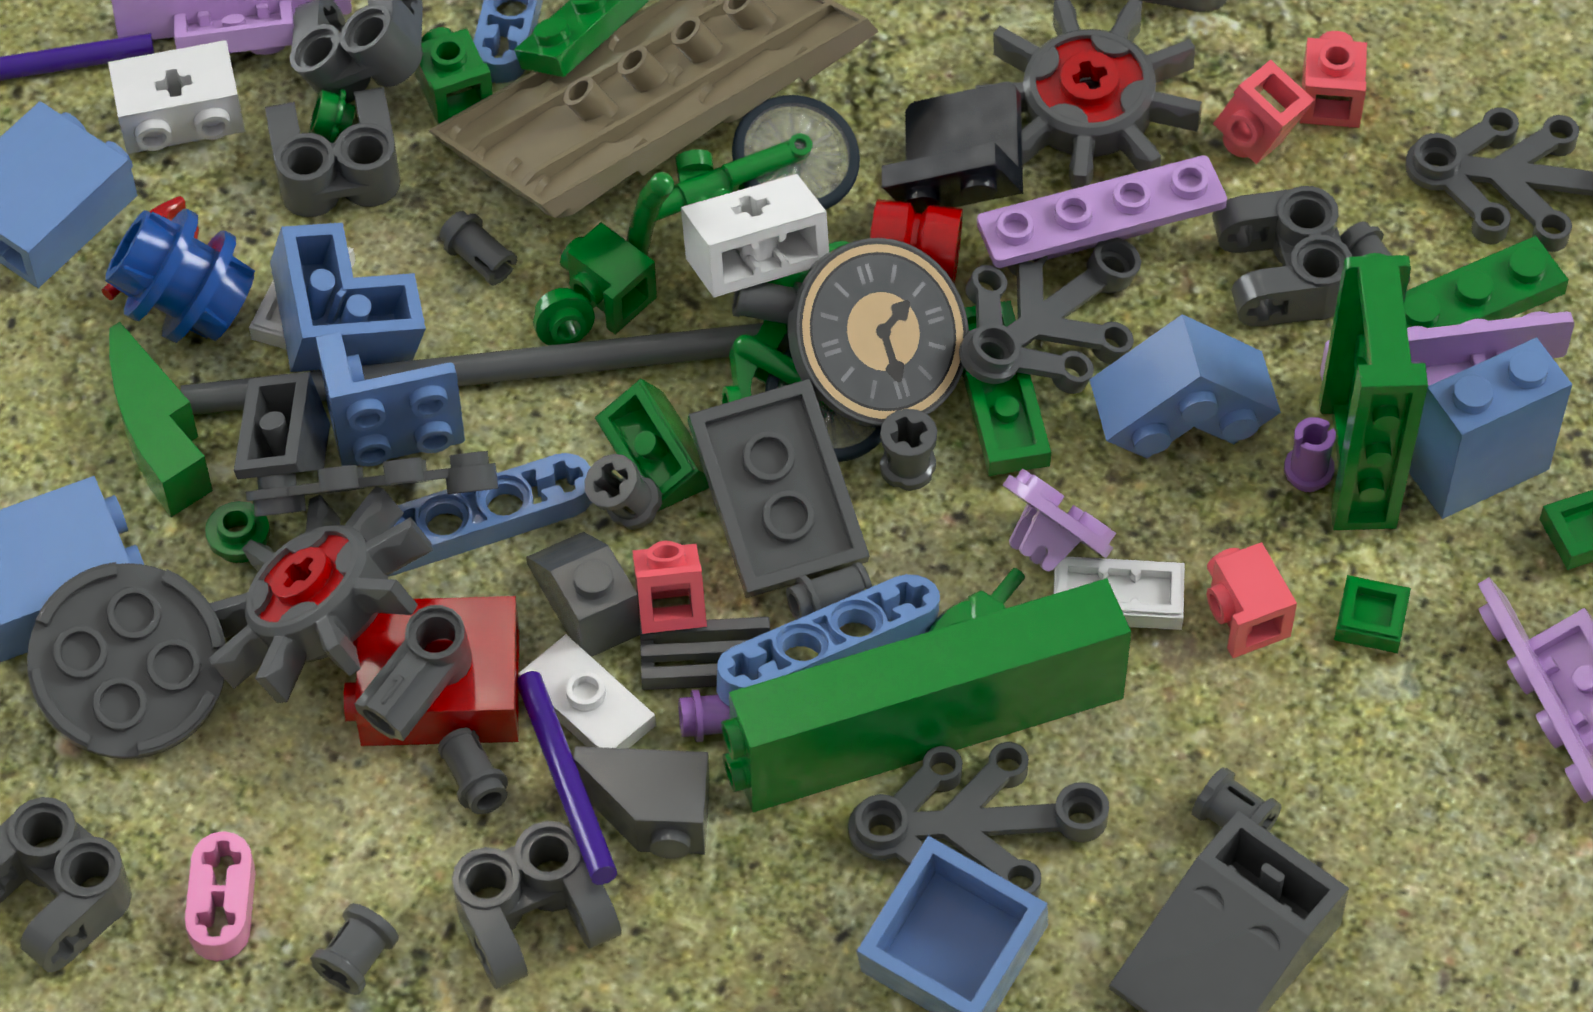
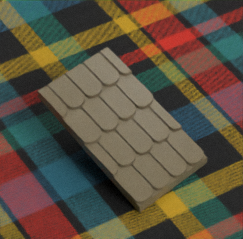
M660 0L629 18L565 77L533 71L428 131L457 156L469 161L481 169L487 176L495 178L510 188L516 195L525 198L540 208L546 215L554 218H564L577 213L636 171L644 176L719 123H730L740 119L796 79L800 78L803 82H807L879 31L868 18L833 0Z

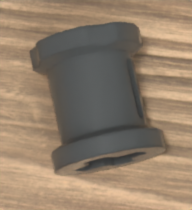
M903 409L887 416L882 423L880 440L884 448V455L880 460V471L883 479L889 485L912 491L921 489L932 480V474L936 469V458L932 450L936 446L938 431L935 422L928 414L915 409Z
M619 454L603 456L594 462L587 472L584 481L587 497L600 509L607 510L611 520L617 525L625 526L629 530H636L645 527L654 520L656 512L662 505V493L653 480L640 475L636 464L626 456ZM612 470H616L623 478L617 477ZM627 505L635 514H631L624 506Z
M1223 767L1219 769L1198 796L1192 809V815L1200 821L1210 819L1223 828L1235 813L1240 811L1269 832L1279 816L1282 805L1273 798L1264 801L1234 780L1235 773L1230 769Z
M352 903L344 910L343 918L345 922L326 949H317L310 960L316 972L330 984L348 994L359 995L366 987L364 978L366 973L383 949H393L398 942L399 936L391 924L379 914L365 906Z

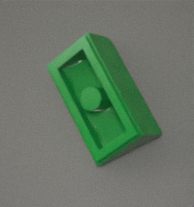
M640 378L594 417L616 454L626 456L636 464L641 476L653 480L658 485L662 493V505L658 511L709 489L694 440L664 392Z

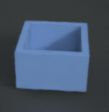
M928 835L857 949L861 972L929 1012H996L1048 927V905L1041 899Z

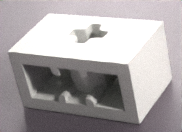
M226 40L108 62L119 123L127 154L146 150L156 151L168 146L204 139L214 140L225 135L245 132Z
M798 174L681 207L686 260L713 297L809 270L817 260L829 253L826 210Z

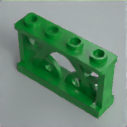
M1370 253L1363 256L1347 257L1344 260L1319 397L1320 413L1332 414L1333 428L1336 432L1335 444L1338 473L1331 504L1333 531L1397 529L1428 388L1425 363L1411 362L1404 301L1411 272L1410 258L1407 255L1387 256L1381 253Z

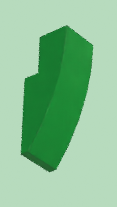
M118 322L109 328V361L114 392L134 459L147 484L168 514L173 517L213 491L205 456L192 442V440L198 437L191 404L126 328Z

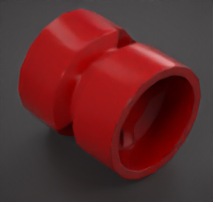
M877 199L870 238L893 239L914 246L936 261L955 285L961 246L963 209L929 205L922 214L915 212L911 203Z

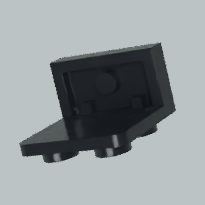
M1001 82L912 102L905 111L906 161L882 165V188L895 201L911 203L915 212L922 214L929 205L955 208L1023 194L1021 94L1013 83Z

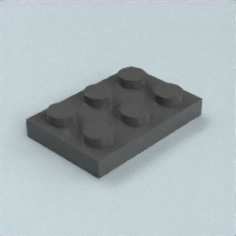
M810 379L688 415V425L745 598L793 585L796 582V578L803 575L813 579L847 568L856 562L862 564L868 562L870 555Z

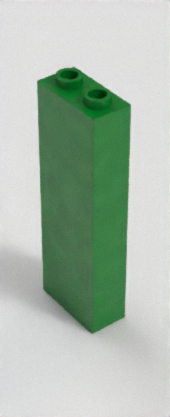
M1105 578L729 692L730 719L721 721L722 733L728 753L723 754V763L728 781L734 792L745 791L751 810L754 813L923 761L925 754L934 747L947 746L954 750H959L1124 699L1131 629L1108 579Z

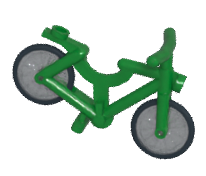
M783 95L767 99L747 113L737 126L732 143V162L722 165L721 168L713 169L712 153L703 149L684 151L675 158L679 183L674 185L673 178L665 172L655 173L639 194L630 220L626 241L648 256L656 221L681 212V207L794 174L799 175L823 208L827 210L840 202L848 194L858 176L860 152L856 137L845 119L837 111L821 101L800 95ZM835 241L830 243L829 252L849 244V242ZM810 270L768 281L767 283L793 287L795 282L803 283ZM763 320V325L758 334L754 336L744 334L735 339L729 353L733 386L723 387L722 404L752 396L751 384L753 377L766 384L765 392L802 381L793 363L790 348L784 353L777 350L787 332L786 324ZM823 401L818 402L838 462L859 458L870 452L881 442V428L859 426V423L841 416Z

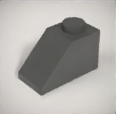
M310 372L248 380L234 465V473L237 479L314 471L324 468L330 422Z
M581 532L526 557L528 567L568 636L591 657L640 635L638 594L609 545L585 532Z
M575 746L574 761L591 804L638 852H652L656 856L667 859L682 858L688 854L705 855L710 793L708 752Z

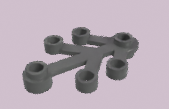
M1493 108L1487 111L1483 121L1455 138L1442 133H1430L1421 137L1410 147L1405 161V169L1409 178L1424 189L1432 191L1444 190L1473 218L1472 233L1477 240L1486 244H1496L1506 238L1511 215L1503 205L1490 202L1471 181L1490 183L1534 226L1532 237L1537 236L1549 252H1556L1566 247L1572 229V222L1565 213L1553 210L1533 189L1593 196V171L1533 164L1548 154L1565 156L1575 149L1579 135V126L1572 118L1565 115L1549 117L1544 122L1542 129L1493 159L1475 157L1473 155L1486 146L1503 149L1515 142L1519 119L1514 112L1506 108ZM1500 125L1507 128L1508 130L1498 131L1493 129L1491 126ZM1552 133H1562L1567 138H1557ZM1493 220L1500 225L1489 226L1483 223V221ZM1552 227L1561 233L1551 234L1546 232L1544 228Z
M1117 237L1098 242L1087 261V270L1045 300L1043 297L1042 268L1048 256L1033 259L1034 262L1025 261L1007 266L1010 272L1017 277L1018 319L1007 327L1002 324L1000 301L1007 289V278L1001 270L994 266L981 265L977 267L965 288L967 297L976 305V329L969 331L965 335L959 348V357L964 368L973 377L985 383H1004L1009 381L1018 372L1052 378L1055 386L1065 393L1077 394L1082 392L1094 373L1093 364L1085 354L1078 351H1067L1062 355L1024 347L1037 339L1091 348L1094 355L1106 364H1112L1128 353L1133 346L1134 338L1131 331L1123 324L1107 322L1100 325L1065 318L1100 292L1115 293L1129 287L1141 266V258L1136 248L1126 240ZM979 282L990 285L993 291L983 288ZM1106 339L1115 341L1119 347L1110 345ZM1065 368L1075 370L1080 377L1071 375Z
M488 451L449 455L451 468L427 471L426 459L422 460V457L384 461V475L364 477L363 467H357V465L318 469L319 482L297 485L295 473L257 477L258 490L245 493L246 501H253L255 517L306 511L305 495L360 490L375 486L383 487L446 479L447 494L498 489L499 487L496 463H489Z
M1004 742L996 745L991 750L989 762L943 810L917 812L935 791H950L959 785L962 778L963 762L960 754L951 747L938 746L930 749L925 754L923 766L894 796L885 794L873 795L858 804L849 818L848 835L853 847L863 856L874 860H887L896 857L908 867L923 845V842L920 840H926L928 835L934 839H945L972 861L1007 881L1017 876L1028 878L1033 884L1023 890L1038 898L1041 889V872L1039 868L1028 860H1018L988 836L1061 832L1064 837L1074 842L1092 841L1098 838L1106 829L1109 801L1099 787L1086 782H1077L1062 789L1055 804L984 808L1003 787H1016L1022 784L1027 777L1029 758L1026 750L1019 744ZM1004 759H1011L1020 766L1015 770L1005 771L997 763ZM946 763L954 770L949 774L939 775L933 772L931 768L935 764ZM1076 813H1084L1093 821L1082 824L1076 823L1069 818ZM885 825L891 828L893 833L878 836L872 834L870 830L875 826Z

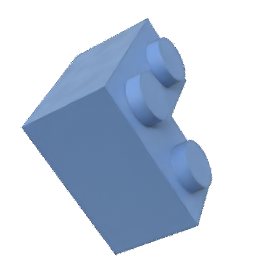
M343 223L281 227L270 265L290 371L321 370L316 337L341 332L346 356L359 354L362 366L413 360L426 329L415 273L353 278Z
M1183 314L1089 379L1106 441L1145 458L1166 450L1172 441L1193 427L1231 444H1235L1254 435L1260 426L1281 413L1262 351Z

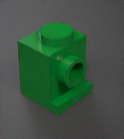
M438 27L423 35L421 42L423 54L421 63L415 71V77L438 125L493 94L490 69L487 63H483L467 28L452 32L449 28ZM469 86L472 87L470 90L449 97L446 95Z
M602 222L584 237L580 236L573 239L561 255L560 265L569 272L570 289L586 297L591 303L592 308L597 307L605 313L606 328L615 335L657 298L655 261Z

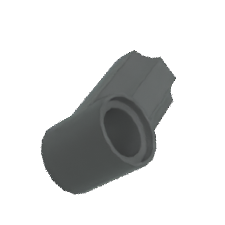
M443 605L427 606L419 609L411 616L406 626L405 640L355 702L357 712L373 728L390 739L396 738L404 741L444 688L457 683L467 674L472 663V652L461 616L453 609ZM438 639L453 641V644L445 651L439 653L425 651L426 646L432 641Z

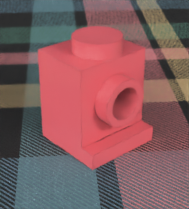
M1329 31L1322 34L1319 38H1307L1302 73V89L1314 99V102L1301 117L1300 123L1360 128L1366 94L1367 42L1354 41L1349 34L1342 31ZM1316 94L1349 97V101L1318 99Z
M1270 59L1233 92L1234 96L1214 121L1213 125L1223 133L1224 146L1230 153L1240 158L1249 157L1255 164H1258L1284 141L1314 102V99ZM1265 89L1285 110L1280 113L1260 94L1261 91Z
M659 541L649 549L632 550L642 634L707 627L702 568L699 562L697 544L681 545L672 541ZM689 596L690 604L653 608L652 606L653 599Z
M1260 542L1242 550L1239 548H1229L1216 554L1207 564V570L1212 577L1211 587L1207 589V600L1216 621L1219 624L1227 623L1230 628L1227 649L1232 658L1291 637L1297 602L1263 543Z

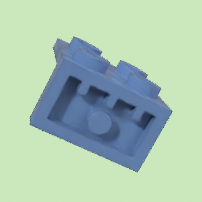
M341 332L316 337L328 411L342 466H376L388 459L414 453H437L451 445L460 444L465 441L458 379L453 363L449 362L365 380L359 354L346 356Z

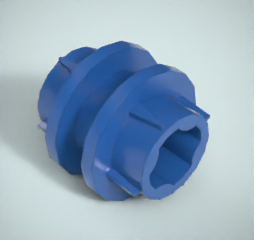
M182 209L172 221L154 212L151 213L144 210L129 227L117 247L106 271L105 281L128 296L124 306V315L128 318L140 321L149 313L152 307L165 313L162 337L177 343L190 330L202 337L217 341L229 328L245 302L254 280L255 270L233 256L236 236L229 232L219 231L207 245L194 238L198 225V214L191 210Z

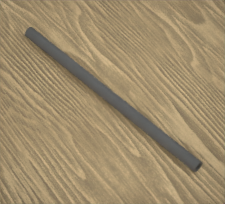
M763 323L364 365L362 370L364 379L368 380L450 362L455 366L459 387L728 358L735 339L744 334L751 336L758 334ZM788 331L777 349L780 352L789 349ZM308 371L312 376L321 401H327L322 371ZM252 378L181 385V392L190 401L193 415L244 410L248 380Z

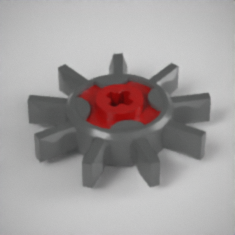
M1054 0L1053 27L1057 36L1044 43L1041 47L999 26L993 33V55L1025 73L1024 82L1013 83L1020 91L1021 113H1025L1028 125L1022 129L1023 165L1047 145L1060 152L1070 154L1072 157L1069 164V178L1072 189L1091 184L1093 179V157L1109 155L1120 150L1139 172L1160 167V153L1155 145L1143 134L1150 122L1198 132L1201 122L1202 101L1155 91L1156 83L1194 69L1195 47L1191 40L1188 39L1146 55L1133 43L1141 27L1142 1L1129 0L1119 12L1116 22L1110 31L1080 29L1076 10L1071 1ZM992 84L976 85V88H978V87H983V86H988V85H992Z
M375 486L345 525H340V517L320 494L310 498L305 533L293 538L276 552L271 547L250 540L242 548L258 573L250 586L249 592L209 603L220 622L224 637H234L210 656L208 661L233 689L260 668L255 679L276 703L288 701L305 662H313L330 657L338 667L351 676L361 669L357 650L352 642L371 625L378 613L412 615L418 606L396 579H388V575L433 551L432 543L411 517L394 526L404 513L381 487Z

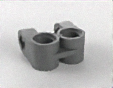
M312 0L299 5L294 12L290 64L318 94L321 90L338 94L340 88L346 91V103L354 101V92L365 90L371 78L382 87L397 86L406 81L421 63L423 54L421 47L422 0H368V5L356 11L347 22H345V18L334 0Z
M384 87L354 92L359 123L349 126L341 132L335 143H330L323 136L314 133H300L295 102L265 107L281 199L285 207L293 214L302 217H317L326 214L336 206L341 197H346L353 204L362 207H376L387 203L396 195L400 188V173Z
M1299 186L1288 190L1242 195L1228 199L1225 209L1213 212V224L1219 246L1223 250L1232 253H1245L1272 249L1277 260L1283 265L1281 267L1251 271L1234 282L1231 291L1238 318L1243 324L1258 327L1307 320H1324L1334 317L1344 260L1347 257H1352V254L1348 247L1341 242L1337 228L1338 205L1329 193L1314 186Z
M40 797L31 799L19 806L0 825V903L26 880L37 886L46 887L56 896L29 923L22 935L20 946L45 971H58L76 958L112 923L121 918L129 908L132 893L121 855L113 843L100 837H94L78 824L67 804L56 798ZM51 837L59 838L57 842L50 846L35 847L44 839ZM97 876L106 877L103 882L89 888L80 887L83 882Z
M544 821L535 823L522 832L515 846L503 851L489 847L472 850L461 857L454 867L452 883L459 920L487 977L496 990L528 976L523 954L512 932L521 921L523 914L534 909L551 912L567 909L582 940L589 949L621 936V926L606 889L603 885H596L591 881L571 827L561 822ZM549 861H557L564 864L558 870L551 872L537 869L539 865ZM493 887L502 890L497 896L488 899L475 896L477 892L484 888Z

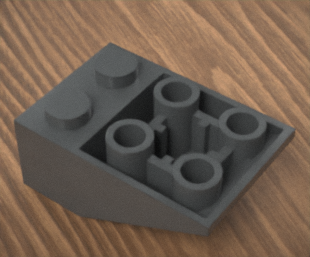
M1237 811L1193 862L1109 984V989L1140 1012H1268L1341 926L1349 887L1246 815Z

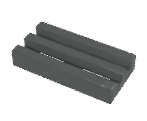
M769 617L707 619V627L642 634L640 623L642 690L717 687L718 664L707 663H718L722 653L731 647L769 632ZM693 660L695 664H704L655 667V662Z

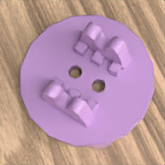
M1022 468L1016 478L1009 475L1002 486L1027 503L1009 539V545L1013 549H1019L1020 553L1029 557L1033 563L1040 564L1043 570L1052 571L1080 542L1104 558H1107L1113 547L1109 543L1116 535L1113 530L1074 505L1068 513H1065L1058 508V505L1065 496L1034 474H1030Z

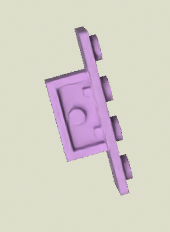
M111 0L118 38L151 33L152 40L174 37L176 49L226 40L229 53L251 51L258 55L277 53L283 50L285 46L292 45L295 9L299 5L312 1ZM334 0L343 15L351 13V0Z
M1202 155L983 212L977 216V227L993 265L997 268H1003L1048 256V260L1094 248L1098 242L1116 237L1124 240L1151 233L1154 227L1223 210L1226 207L1227 195L1210 159Z
M1538 311L1517 318L1491 321L1472 319L1458 325L1433 328L1422 326L1408 327L1411 362L1425 363L1428 386L1536 337L1552 358H1560L1567 354L1574 321L1571 312L1549 314ZM1330 340L1325 343L1320 369L1321 380H1323Z
M1488 577L1478 583L1488 602L1478 608L1479 612L1498 642L1505 638L1509 641L1516 656L1507 660V664L1526 695L1533 691L1537 693L1545 709L1535 714L1536 718L1555 749L1563 744L1565 745L1574 762L1565 768V772L1581 800L1587 803L1593 799V618L1583 608L1529 639L1507 597Z

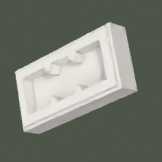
M1066 556L1054 568L1053 594L1107 578L1129 627L1182 630L1185 563Z
M567 634L518 673V678L529 671H536L541 674L559 722L586 747L629 749L656 726L655 714Z

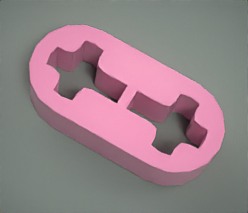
M223 831L208 835L196 845L191 857L185 924L191 946L198 955L207 960L222 961L236 956L247 945L250 936L256 876L255 865L249 845L245 839L235 833ZM230 856L233 858L234 864L230 865L227 869L226 884L217 885L213 868L219 865L221 857ZM216 907H224L228 925L223 926L220 936L211 937L208 934L207 928L211 927L214 923Z

